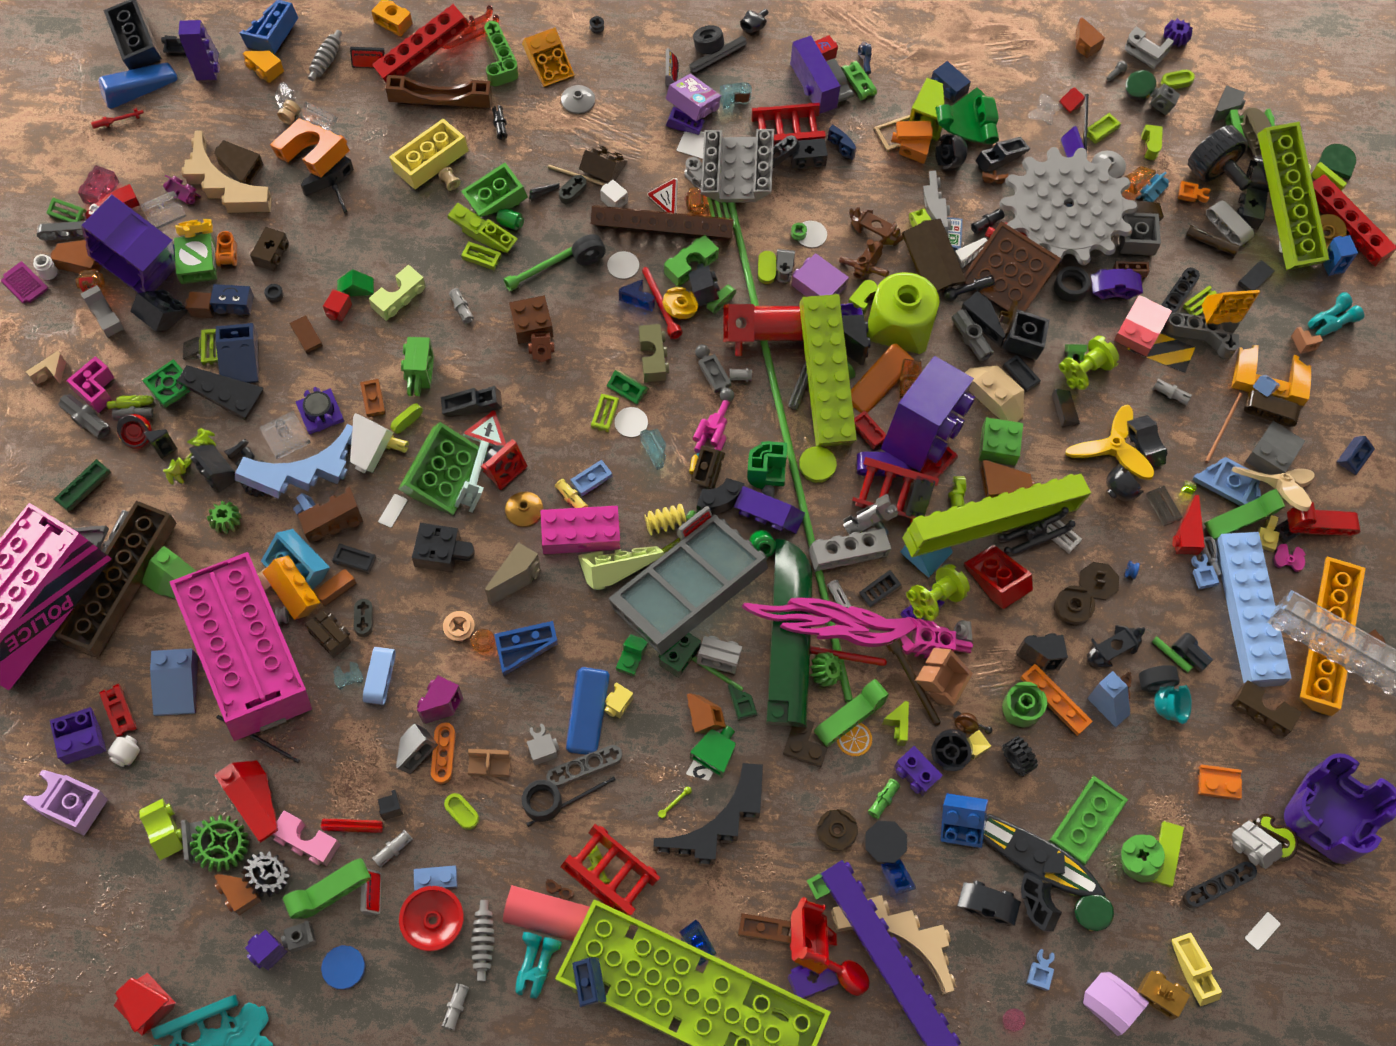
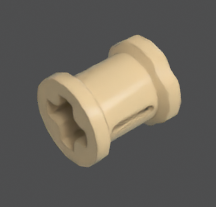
M446 167L439 172L438 176L445 182L447 190L452 191L460 186L461 181L455 177L451 167Z

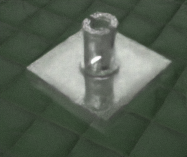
M294 410L259 427L276 459L311 443Z

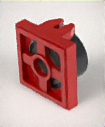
M512 439L505 446L496 445L491 448L485 457L484 464L480 467L484 470L483 473L494 482L496 488L502 490L528 465L517 442Z

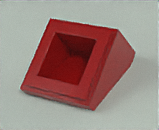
M1073 87L1059 100V103L1071 113L1083 105L1085 96L1077 88Z

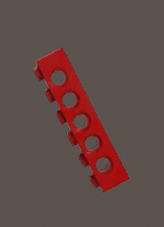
M452 4L372 65L385 83H387L388 75L404 76L468 28L469 24L463 14Z
M1325 174L1313 181L1318 210L1323 215L1331 214L1342 219L1346 226V236H1351L1356 249L1376 267L1392 256L1396 250V245Z

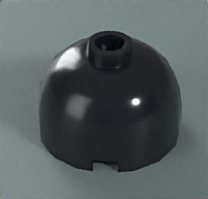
M942 135L938 139L940 141L939 146H936L935 149L938 165L942 164V169L960 167L965 162L968 154L965 140L958 135Z
M1118 464L1109 472L1106 478V484L1109 488L1107 493L1112 499L1118 498L1124 502L1132 501L1144 491L1139 490L1142 487L1129 472L1124 473L1122 471L1124 467Z
M957 729L942 731L936 736L931 746L933 760L947 771L963 769L972 758L973 745L970 738L964 732Z

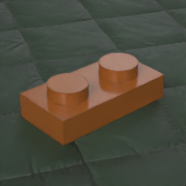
M379 379L360 382L367 418L386 414Z

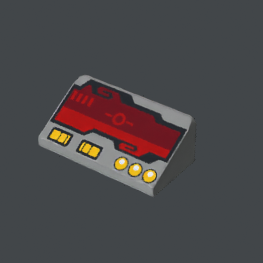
M667 48L665 85L669 86L679 80V60Z

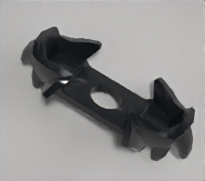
M1115 625V635L1100 644H1097L1092 638L1093 647L1087 654L1088 663L1094 668L1112 667L1111 660L1131 648L1133 649L1130 653L1132 655L1135 654L1142 643L1141 637L1145 632V627L1135 629ZM1115 640L1122 641V648L1120 650L1113 649L1111 642Z

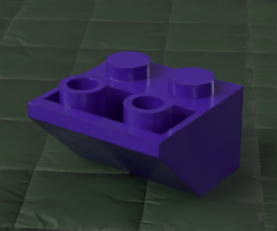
M91 707L50 720L57 757L64 764H70L106 752L103 733Z

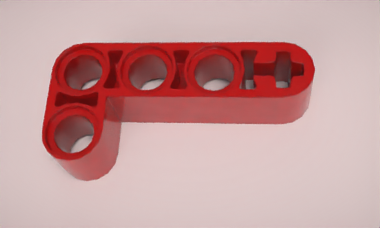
M1314 502L1311 503L1308 511H1302L1293 507L1287 512L1289 531L1292 533L1353 536L1361 532L1356 512L1315 510Z

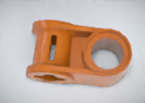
M222 231L217 236L215 259L218 267L227 264L237 266V243L229 231Z

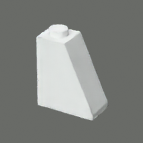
M356 413L353 416L350 462L356 465L355 469L363 473L366 470L373 473L394 432Z

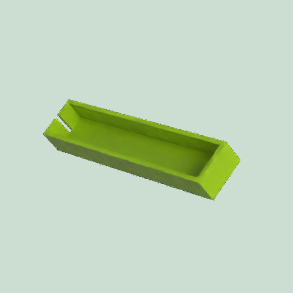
M1069 474L1063 479L1057 480L1055 478L1045 484L1037 483L1027 489L1022 487L1009 494L1004 492L998 495V497H986L976 503L971 501L962 507L953 506L947 511H936L926 517L923 515L913 519V522L907 528L902 538L913 558L1032 524L1059 512L1063 507L1069 509L1068 513L1077 511L1089 497L1091 491L1082 474Z

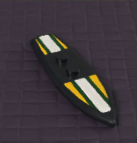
M987 814L983 842L1027 873H1033L1051 882L1052 887L1077 896H1106L1091 872L1069 853L1019 826L992 814ZM1064 852L1065 874H1043V868L1047 860L1056 853Z

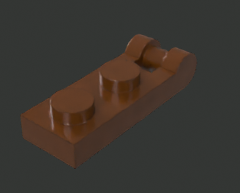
M741 913L738 936L790 945L791 921ZM782 928L788 929L787 936L781 935Z

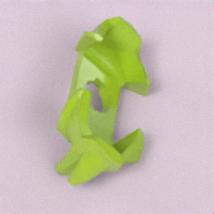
M202 428L197 430L198 434L196 437L187 441V443L195 446L212 444L216 446L215 442L209 437H214L215 434ZM191 453L184 461L180 457L176 462L174 459H171L169 468L163 469L170 484H174L173 478L181 484L184 483L181 475L186 473V468L192 462L190 459Z

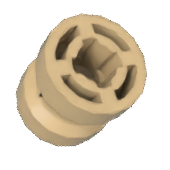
M286 100L283 108L278 111L277 117L285 124L290 125L301 109L294 101Z

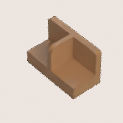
M468 749V775L510 777V751Z

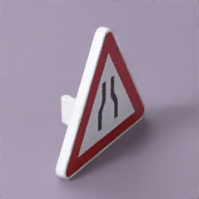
M673 178L648 192V196L666 212L676 213L678 179Z

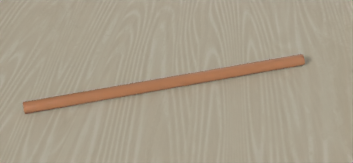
M1239 393L1213 447L1211 448L1205 460L1206 463H1209L1243 395L1242 393Z

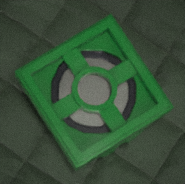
M174 359L142 380L153 397L164 408L182 401L187 393L191 391L177 383V379L183 369Z

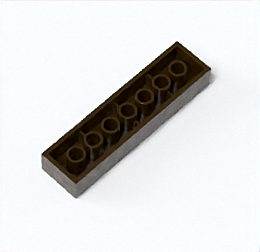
M137 500L135 501L105 551V554L112 558L111 561L65 618L55 634V637L62 644L93 657H99L142 584L149 561L164 546L177 524L170 513Z

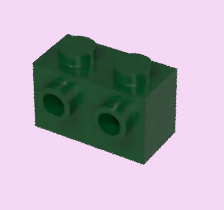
M690 633L686 634L662 655L659 654V666L680 678L699 651L701 640Z

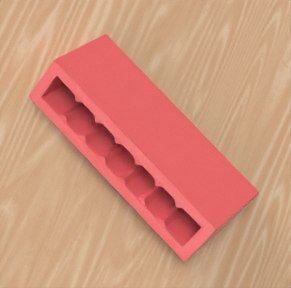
M512 885L504 909L503 922L573 942L590 907Z

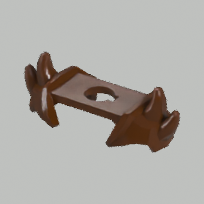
M857 207L855 211L852 208L850 209V224L854 226L859 234L862 233L861 227H865L882 236L879 242L883 245L896 246L904 239L900 233V228H896V222L891 224L873 215V210L865 209L860 211V207ZM872 222H879L882 228L873 227Z

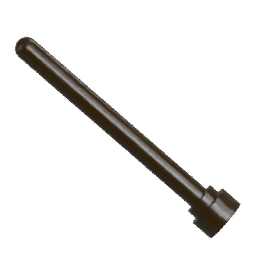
M900 637L891 640L886 644L889 652H892L898 658L932 723L935 726L940 725L941 721L924 689L917 683V676L902 651L904 649L902 647L904 645Z

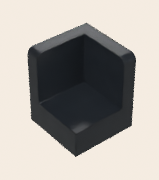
M396 789L391 791L392 795L377 799L380 808L379 813L383 821L404 815Z

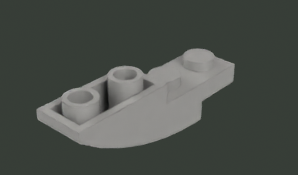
M929 171L930 185L923 186L926 211L932 220L941 218L948 235V230H951V219L947 220V216H950V205H946V198H942L941 191L938 192V188H941L940 177L937 178L936 171Z

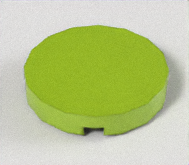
M821 446L806 449L799 460L801 474L807 480L815 483L827 481V479L834 475L837 467L834 454Z

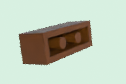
M1115 261L1113 269H1132L1134 272L1139 273L1141 277H1147L1150 272L1149 262Z

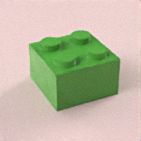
M986 417L982 426L978 460H988L994 463L1016 466L1021 451L1023 423Z

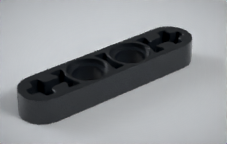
M1187 268L1161 306L1172 311L1171 314L1176 313L1200 277L1199 271L1195 268ZM1192 275L1193 277L1190 281H1186L1188 276ZM1178 286H1184L1187 291H1180ZM1175 298L1178 304H1172L1169 299Z
M1242 862L1189 889L1183 895L1184 904L1191 909H1195L1248 883L1257 875L1256 866L1251 862ZM1244 869L1250 870L1249 874H1245L1240 878L1237 875L1244 871ZM1225 875H1229L1233 878V886H1228L1225 884ZM1207 884H1212L1216 887L1217 892L1215 895H1210L1207 892ZM1199 893L1203 895L1196 902H1191L1189 899L1192 895L1195 896Z

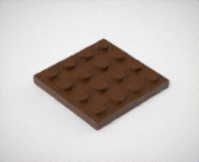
M1001 221L964 274L966 279L964 284L974 283V278L980 279L992 274L995 285L980 290V293L1007 312L1013 301L1017 300V309L1026 312L1062 261V258Z

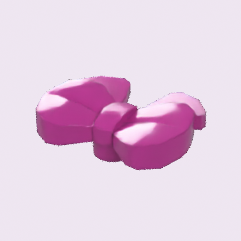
M1280 544L1276 548L1277 552L1274 555L1275 566L1282 568L1288 565L1296 572H1300L1304 568V556L1306 554L1303 549L1296 547L1293 555L1289 554L1287 544Z

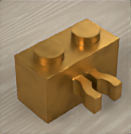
M1148 972L1137 992L1149 1002L1148 1005L1172 1020L1178 1018L1190 994L1185 992L1186 989L1183 986L1166 980L1167 977L1161 972Z

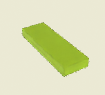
M1166 821L1162 822L1158 841L1165 853L1164 868L1158 878L1151 882L1170 888L1173 887L1184 827Z

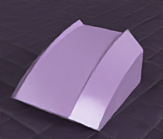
M1110 972L1100 973L1085 991L1083 1004L1117 1036L1122 1035L1132 1025L1149 1003L1132 987Z

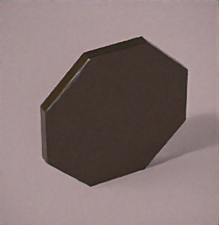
M1017 300L1013 301L1008 312L1001 311L999 315V322L1004 323L1003 331L1006 336L1009 334L1015 320L1018 308Z
M1092 562L1080 571L1079 586L1085 588L1087 593L1093 596L1094 599L1107 600L1119 591V575L1109 564Z

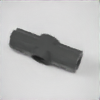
M966 310L957 311L952 316V320L963 335V342L971 347L979 361L989 359L994 354V351L982 335V328L974 323Z
M71 394L60 398L59 407L69 414L82 429H87L97 439L105 438L109 434L111 429L109 425L100 419L87 404L83 405Z

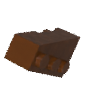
M350 486L345 489L346 493L338 497L335 495L329 497L330 501L322 506L318 503L298 514L308 542L320 540L323 536L329 534H337L342 529L356 527L363 522Z

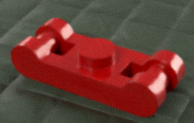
M118 683L113 685L112 689L100 691V697L115 735L121 737L124 735V732L136 730L137 725L132 717L121 685ZM111 697H117L116 699L110 701ZM125 719L126 723L120 725L118 721Z

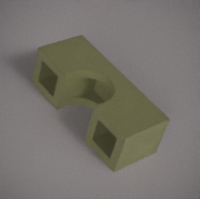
M660 324L639 326L640 351L649 350L654 353L650 357H642L644 383L666 381V374L669 373V363H665L667 347H663V342L666 341L665 331H661Z

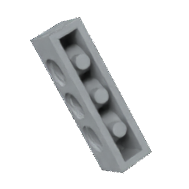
M872 528L863 533L853 532L849 536L842 537L838 535L829 540H815L808 552L816 572L887 557L891 551V546L884 528ZM864 542L869 543L871 547L866 546ZM845 546H849L853 550H848ZM827 550H832L835 554H830Z

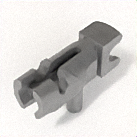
M885 494L876 499V503L861 511H857V517L850 515L844 518L843 525L848 534L853 532L862 533L867 528L876 526L877 529L884 528L886 535H888L889 531L882 523V520L886 519L888 521L898 515V508L896 504L891 505L889 494Z

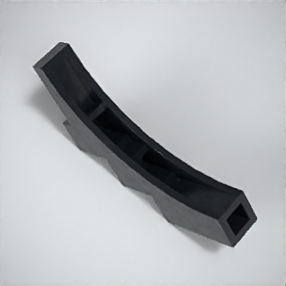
M743 763L736 791L727 806L715 819L702 828L685 835L671 838H654L653 851H657V854L669 855L670 852L684 857L695 854L694 862L698 863L699 866L715 864L717 839H720L723 843L737 841L739 817H743L745 820H755V818L760 817L763 765Z

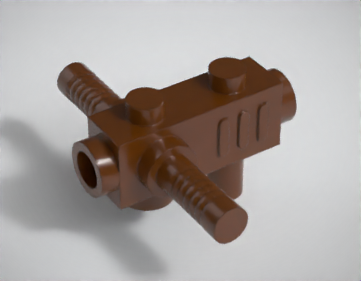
M872 239L867 240V248L857 260L841 256L839 259L840 263L854 267L853 275L857 279H866L872 273L883 277H888L889 275L888 270L875 266L883 254V245L878 241L874 242Z

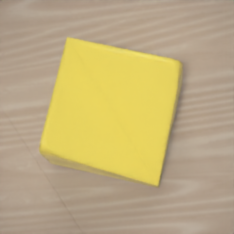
M980 730L969 737L973 745L971 758L973 761L988 751L991 745Z

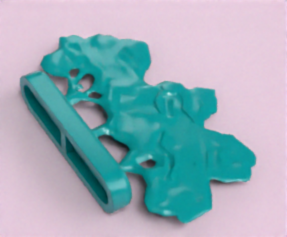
M236 995L226 997L151 1029L155 1040L169 1035L173 1036V1041L169 1046H176V1044H179V1046H182V1044L187 1046H273V1043L267 1037L260 1036V1032L269 1021L265 1006L258 1007L256 1004L248 1002L236 1017L227 1015L226 1011L237 1007L239 1004ZM219 1014L221 1015L220 1028H205L204 1020ZM229 1022H233L235 1028H231ZM197 1024L201 1033L200 1038L191 1043L182 1040V1030Z

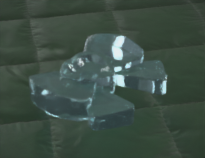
M350 662V672L345 674L339 666L333 671L335 675L334 682L339 690L343 689L345 685L363 682V674L358 668L359 665L357 663Z

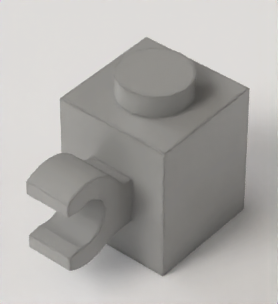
M540 724V733H535L533 728H530V734L534 739L527 741L534 766L558 758L556 751L560 750L556 738L552 739L550 733L545 735L546 731L543 724Z

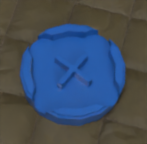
M341 945L333 948L326 954L322 961L321 971L324 980L329 986L337 990H347L361 981L366 965L363 956L357 949Z

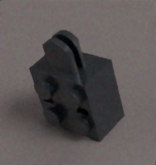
M420 523L412 561L414 566L418 568L453 573L456 560L471 561L474 558V546L471 542L460 541L461 537L458 528Z

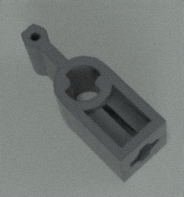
M835 58L826 61L840 84L838 102L852 98L854 96L853 91L849 88L846 76Z

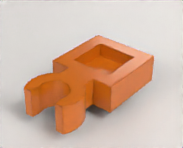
M1181 181L1178 199L1195 202L1198 199L1203 203H1207L1209 197L1205 195L1210 193V189H1198L1199 184Z

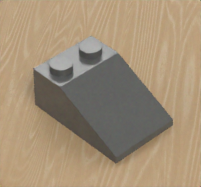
M1273 421L1245 462L1264 474L1276 475L1285 473L1302 448L1305 440Z

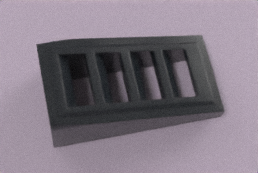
M889 570L862 589L859 594L868 606L872 608L901 589L902 584L893 572ZM887 579L891 581V583L894 585L893 587H890L888 585V583L886 582ZM883 583L887 591L884 592L879 584ZM876 587L879 590V592L881 593L879 597L875 593L873 588ZM870 591L875 599L873 601L869 598L867 592Z

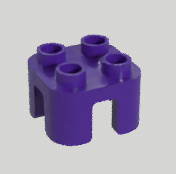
M1337 753L1329 756L1307 773L1285 808L1284 820L1287 827H1290L1300 839L1330 860L1340 864H1348L1375 850L1380 844L1382 838L1376 835L1377 831L1396 817V788L1383 778L1378 779L1369 786L1362 784L1351 776L1360 763L1349 755Z

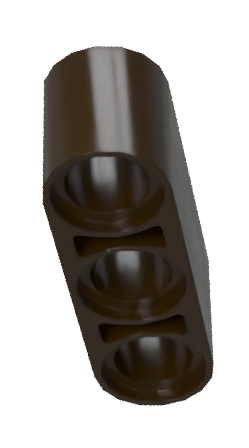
M1259 391L1248 392L1244 411L1250 415L1272 422L1275 421L1288 427L1297 425L1301 407L1296 403L1272 395L1267 397Z

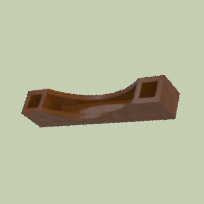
M387 76L386 93L388 102L491 108V81L472 80L459 86L438 87L419 83L406 76Z

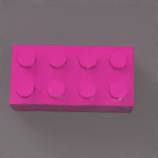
M618 506L541 510L543 554L620 549Z

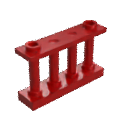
M820 103L752 108L751 121H758L759 129H766L765 121L775 120L777 135H774V146L790 135L795 136L798 141L826 138L825 131H818L816 116H819ZM809 117L811 132H801L799 118ZM782 119H792L794 133L784 134Z
M865 457L863 464L867 465L866 469H868L859 498L853 497L852 501L856 502L855 506L862 508L874 504L866 500L874 473L878 469L884 470V475H886L879 498L889 493L893 477L895 478L896 474L904 476L903 487L897 503L898 515L911 518L910 522L912 523L916 516L909 517L903 512L911 483H914L917 476L936 481L934 486H937L939 478Z
M594 824L588 832L592 836L590 841L576 857L569 855L560 867L605 905L631 916L636 910L632 902L647 883L653 886L660 877L655 869L646 866L613 839L604 827ZM600 842L609 851L597 866L589 871L583 866V861ZM616 856L625 864L609 884H605L600 880L599 875ZM632 869L641 878L629 894L622 898L616 893L615 889Z

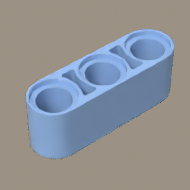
M374 647L363 691V702L379 705L385 704L395 662V649Z

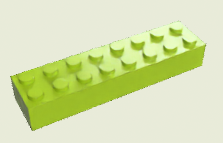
M1300 122L1266 127L1257 135L1286 270L1321 264L1329 260Z
M839 294L802 297L799 306L816 447L853 444L857 439Z

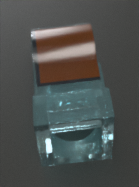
M746 82L720 86L719 94L721 95L720 100L723 109L730 108L732 103L749 102L751 100L752 86Z

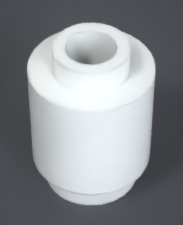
M40 254L34 258L33 265L42 279L50 280L57 275L58 270L49 256Z

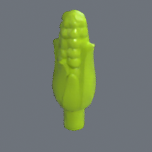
M148 395L119 396L116 398V401H108L107 408L125 409L130 408V406L139 408L152 404L154 398Z

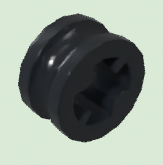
M594 16L589 20L591 32L601 33L604 30V20L602 17Z

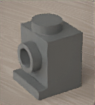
M308 920L302 924L284 929L285 935L281 936L283 947L288 948L291 953L317 945L313 926ZM300 933L299 939L294 940L293 936Z

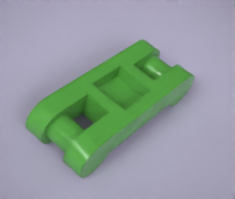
M857 61L851 62L849 66L844 65L841 67L861 101L869 95L877 94L876 87Z

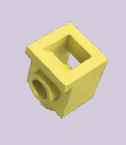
M615 683L614 693L611 692L606 698V708L604 711L612 717L617 716L621 718L633 700V693L620 684Z

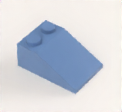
M192 648L151 651L150 675L154 716L195 714L198 655Z

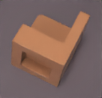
M1297 327L1291 336L1300 354L1317 350L1323 342L1320 335L1312 337L1310 331H1303L1302 327Z

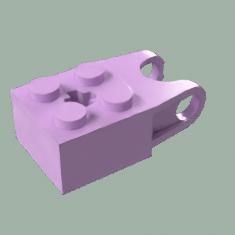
M42 770L39 775L48 783L46 791L39 796L25 795L22 800L49 820L85 836L108 799L100 790L67 775L63 776Z

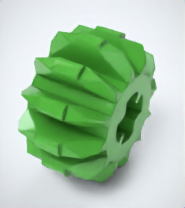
M221 501L219 506L214 504L215 509H209L210 515L207 516L211 529H215L219 534L222 531L227 534L230 529L235 532L234 526H240L239 520L242 519L239 508L230 501L227 504Z
M830 652L819 653L811 660L813 665L810 666V669H812L810 676L814 677L815 683H819L820 686H831L837 684V681L841 679L840 673L843 671L840 669V665L842 663L838 662V656Z

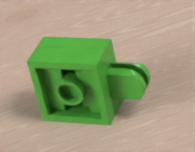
M407 337V344L403 345L405 360L401 361V371H404V380L407 381V395L413 396V391H415V396L420 397L421 388H431L434 364L433 348L430 338Z

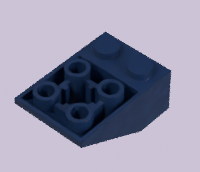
M254 324L216 326L219 375L246 383L259 382L258 333Z

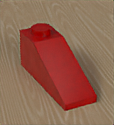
M1195 495L1189 503L1175 536H1173V547L1176 548V554L1199 555L1205 548L1199 495Z

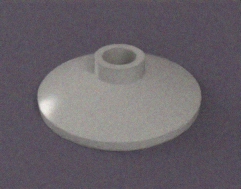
M575 85L563 92L561 102L567 111L574 114H582L592 109L595 104V95L588 87Z
M1101 151L1093 157L1092 163H1099L1106 158L1111 160L1112 169L1109 171V175L1113 178H1120L1126 170L1125 160L1116 152Z

